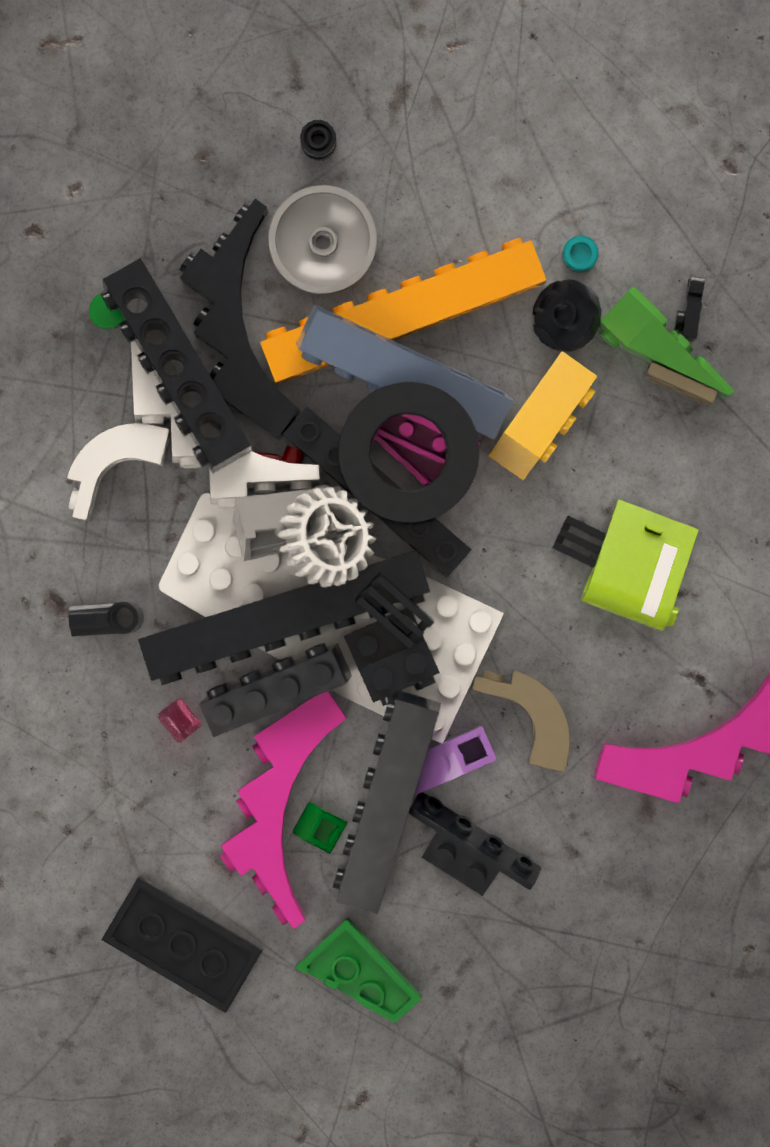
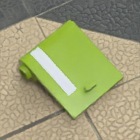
M618 499L596 564L584 587L581 601L662 632L666 626L672 627L679 612V607L674 606L699 529Z

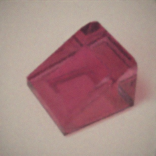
M182 699L176 700L157 714V718L177 743L183 742L201 727V722Z

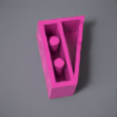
M402 414L392 417L379 427L373 438L424 486H427L438 477L445 464L446 446L442 433L433 422L420 415Z

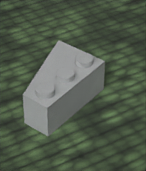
M320 485L312 489L318 488L322 491L324 488L330 487V485ZM340 486L332 487L335 493L341 491ZM312 489L235 498L233 522L243 561L283 553L279 550L287 543L285 539L277 535L280 531L287 528L280 520L282 517L289 515L286 510L288 505L296 503L299 495L308 494ZM311 516L306 525V537L310 532L309 520L312 519ZM335 516L336 520H337L340 524H343V523L340 521V519H339L337 516ZM325 534L324 536L318 537L317 540H329L331 538L337 537V534H332L329 536L328 534Z

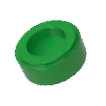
M101 294L93 298L89 305V316L92 322L104 330L117 328L118 324L123 322L117 310L110 312Z

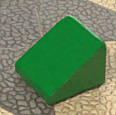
M309 802L296 823L293 834L303 841L331 854L348 822Z

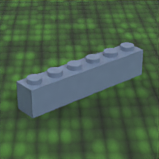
M315 304L296 342L298 350L302 351L301 357L319 366L322 361L335 366L334 372L348 380L353 381L355 376L368 381L366 387L372 391L401 382L424 383L445 391L455 398L467 411L475 426L479 440H483L485 436L495 440L514 402L509 394Z

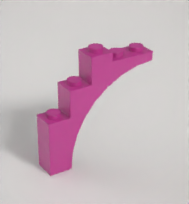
M770 672L756 694L736 715L713 731L690 741L660 748H627L602 743L593 778L675 803H680L681 796L687 798L693 779V777L688 776L689 769L731 781L733 774L739 775L743 765L744 754L739 753L741 746L770 754Z
M329 691L312 697L254 736L257 741L252 746L263 764L270 761L273 767L237 791L240 795V798L236 800L238 806L247 818L253 815L256 822L221 845L224 852L220 854V857L231 873L237 870L240 876L253 868L256 872L252 876L254 883L263 895L267 892L270 893L276 903L272 907L275 915L283 925L289 922L293 929L305 922L306 916L292 891L285 867L282 839L285 808L293 782L306 758L329 732L347 718Z

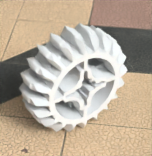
M332 487L324 488L322 491L318 488L312 489L308 494L299 495L296 503L288 505L286 510L289 515L282 517L280 520L287 529L280 531L277 536L285 539L287 544L283 545L279 551L289 552L291 557L285 565L292 566L297 564L295 576L302 577L307 574V583L315 584L319 581L321 587H329L332 583L336 586L343 585L347 580L356 579L359 576L358 571L365 570L368 566L365 559L372 557L374 554L367 546L374 543L377 539L372 535H368V530L373 528L374 523L365 522L363 517L366 516L368 510L361 509L358 511V500L356 498H351L347 501V491L341 490L335 493ZM311 516L312 519L309 520L310 532L306 537V525ZM335 516H337L343 524H340L336 520ZM328 534V536L337 534V537L329 540H317L318 537ZM348 538V548L345 554L344 543ZM311 550H314L318 554L320 560L312 553Z

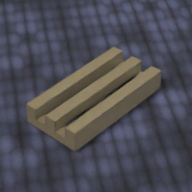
M653 362L650 363L644 375L646 380L706 407L713 404L718 391Z

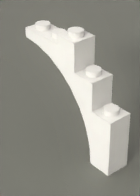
M154 329L146 334L145 339L151 344H159L166 336L162 331ZM132 341L131 355L135 422L162 426L164 421H171L173 463H180L182 468L201 467L192 451L196 444L190 434L184 437L173 418L178 415L171 403L168 405L163 403L155 388L160 383L153 372L149 374L145 372L137 358L141 351L136 342ZM173 360L164 365L163 369L167 374L178 375ZM185 393L182 397V402L189 407H194L190 397ZM210 422L203 424L200 428L201 434L207 438H214L220 434V431L214 428ZM251 451L215 473H212L209 468L211 504H218L219 509H234L235 498L246 497L247 488H254V493L258 494L276 492V487H290V491L312 489V486H318L319 465L287 463L263 457Z

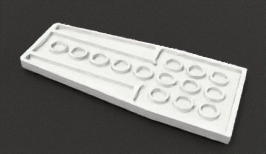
M209 493L200 496L160 580L159 589L163 593L204 617H209L310 584L307 583V574L302 577L295 576L297 564L292 566L285 565L291 557L289 552L243 561L233 522L234 509H219L218 504H211ZM344 544L345 554L348 548V545ZM311 550L312 553L320 560L318 554L314 550ZM372 555V557L365 560L368 565L386 559ZM426 577L430 593L423 594L425 602L417 605L433 618L435 622L430 628L427 627L424 630L423 637L440 673L434 675L436 683L416 691L414 685L401 691L441 703L431 739L443 743L504 613ZM401 602L393 604L400 611L405 609ZM368 612L355 616L356 624L335 630L334 624L320 627L321 635L300 641L299 635H295L285 639L287 646L267 652L279 660L292 656L294 661L306 656L305 651L313 646L325 643L326 647L338 643L352 677L346 684L334 688L332 691L384 716L387 705L383 706L380 700L373 703L344 638L345 635L377 621L375 618L370 619ZM414 615L417 623L419 624L421 620L416 615ZM264 646L258 647L261 650L265 651Z

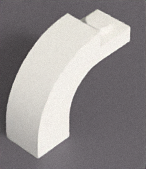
M125 424L108 429L87 443L75 458L67 477L70 480L81 483L79 489H73L70 497L69 509L74 510L72 517L90 522L100 482L107 471L113 466L129 460H138L164 466L171 438V430L149 424Z

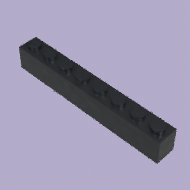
M415 550L368 565L365 570L358 571L359 576L356 579L347 580L345 584L340 586L332 583L329 587H321L318 581L315 584L302 586L140 638L138 641L151 681L160 679L161 685L181 680V672L195 668L196 674L217 668L215 661L226 657L230 658L231 663L252 657L250 650L264 646L265 651L268 652L287 646L285 639L295 635H299L300 641L321 635L320 627L334 624V628L337 630L356 624L354 617L367 613V611L356 603L355 598L379 572L415 604L425 602L423 594L430 593V589L418 551ZM379 585L376 588L392 604L400 602L383 586ZM369 595L367 600L383 614L390 613Z

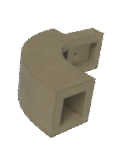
M512 670L509 684L503 683L504 675L483 671L482 677L474 676L471 690L513 700L528 713L534 731L528 763L565 772L570 751L569 726L560 703L548 688L536 679Z

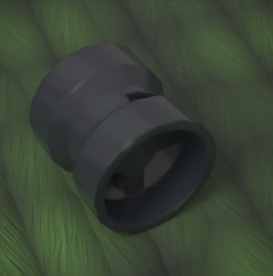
M313 120L302 128L300 134L301 148L309 159L324 161L334 154L337 147L336 133L328 122Z

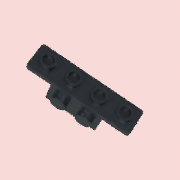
M423 792L417 795L410 807L409 814L437 831L421 858L481 896L484 895L499 872L525 888L532 889L540 874L541 867L529 856L518 853L504 844L499 837L488 834L474 825L469 818L458 815L444 806L437 798L428 796Z

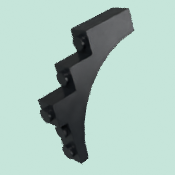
M254 199L251 205L244 203L233 219L237 224L230 234L223 232L215 242L212 250L216 253L213 257L202 249L196 255L191 252L179 270L183 272L180 276L181 281L213 304L210 310L205 307L199 313L193 325L197 327L194 331L196 337L228 359L225 364L219 361L209 374L226 403L277 440H280L283 433L298 416L300 410L277 390L260 367L249 344L242 312L241 289L245 262L254 236L268 214L267 207L257 199Z

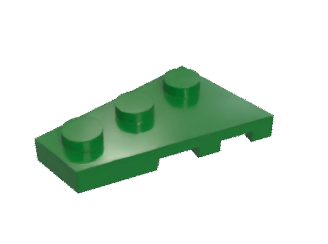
M349 917L295 966V969L318 978L324 982V985L334 990L338 989L356 999L357 1003L394 1023L422 998L418 990Z

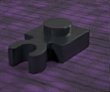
M690 276V279H688L684 308L677 309L674 330H679L680 334L690 342L697 338L702 306L701 300L705 284V278Z

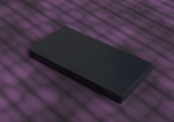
M141 877L137 878L101 939L224 1013L228 1011L263 951L262 948Z

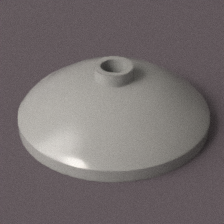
M317 185L295 192L279 206L270 224L268 243L275 267L290 284L309 293L332 294L351 287L368 271L376 253L377 233L369 210L355 195L335 186ZM326 237L329 239L330 245L327 249H319L316 242L319 238Z

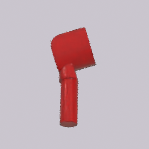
M290 446L286 447L283 456L255 452L263 457L293 464H302L305 457L302 451Z

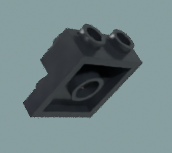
M408 608L401 610L418 625L413 613ZM387 616L407 635L411 632L395 616ZM376 621L344 636L373 703L380 700L382 705L385 706L388 704L389 699L396 701L399 690L401 691L414 685L415 690L418 691L436 683L434 675L440 672L423 635L420 638L418 637L414 641L415 644L409 649L382 624Z

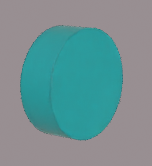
M583 235L569 239L562 251V259L565 266L577 273L587 272L592 269L599 256L596 243L591 238Z

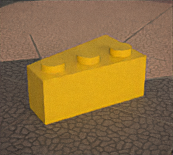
M562 351L488 456L518 478L524 480L539 459L546 463L558 445L552 442L557 433L559 432L565 436L577 418L571 413L576 406L579 405L584 409L596 391L590 386L597 378V375Z

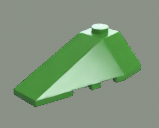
M634 286L600 321L599 327L602 331L599 335L612 348L618 345L624 351L649 363H656L718 391L717 395L724 399L728 398L735 391L701 356L694 358L690 354L693 349L688 340L673 330L669 332L665 328L668 319Z

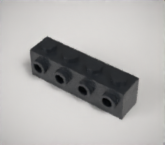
M325 643L318 644L305 651L306 656L293 661L292 656L286 657L273 663V669L260 674L259 670H255L239 678L240 683L227 687L226 683L207 690V697L199 705L213 737L346 684L352 677V674L339 644L336 643L326 647Z

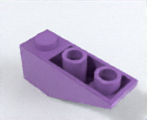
M481 725L428 749L414 795L497 760Z

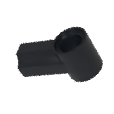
M131 601L69 606L68 617L71 637L132 633L141 627L144 619L140 606ZM123 607L130 609L134 617L132 624L128 628L122 627L117 621V613Z

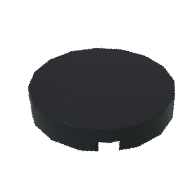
M567 279L561 282L550 283L540 292L533 306L532 315H535V324H533L535 334L543 344L557 351L572 352L583 348L594 338L600 326L602 310L599 298L592 288L577 280Z

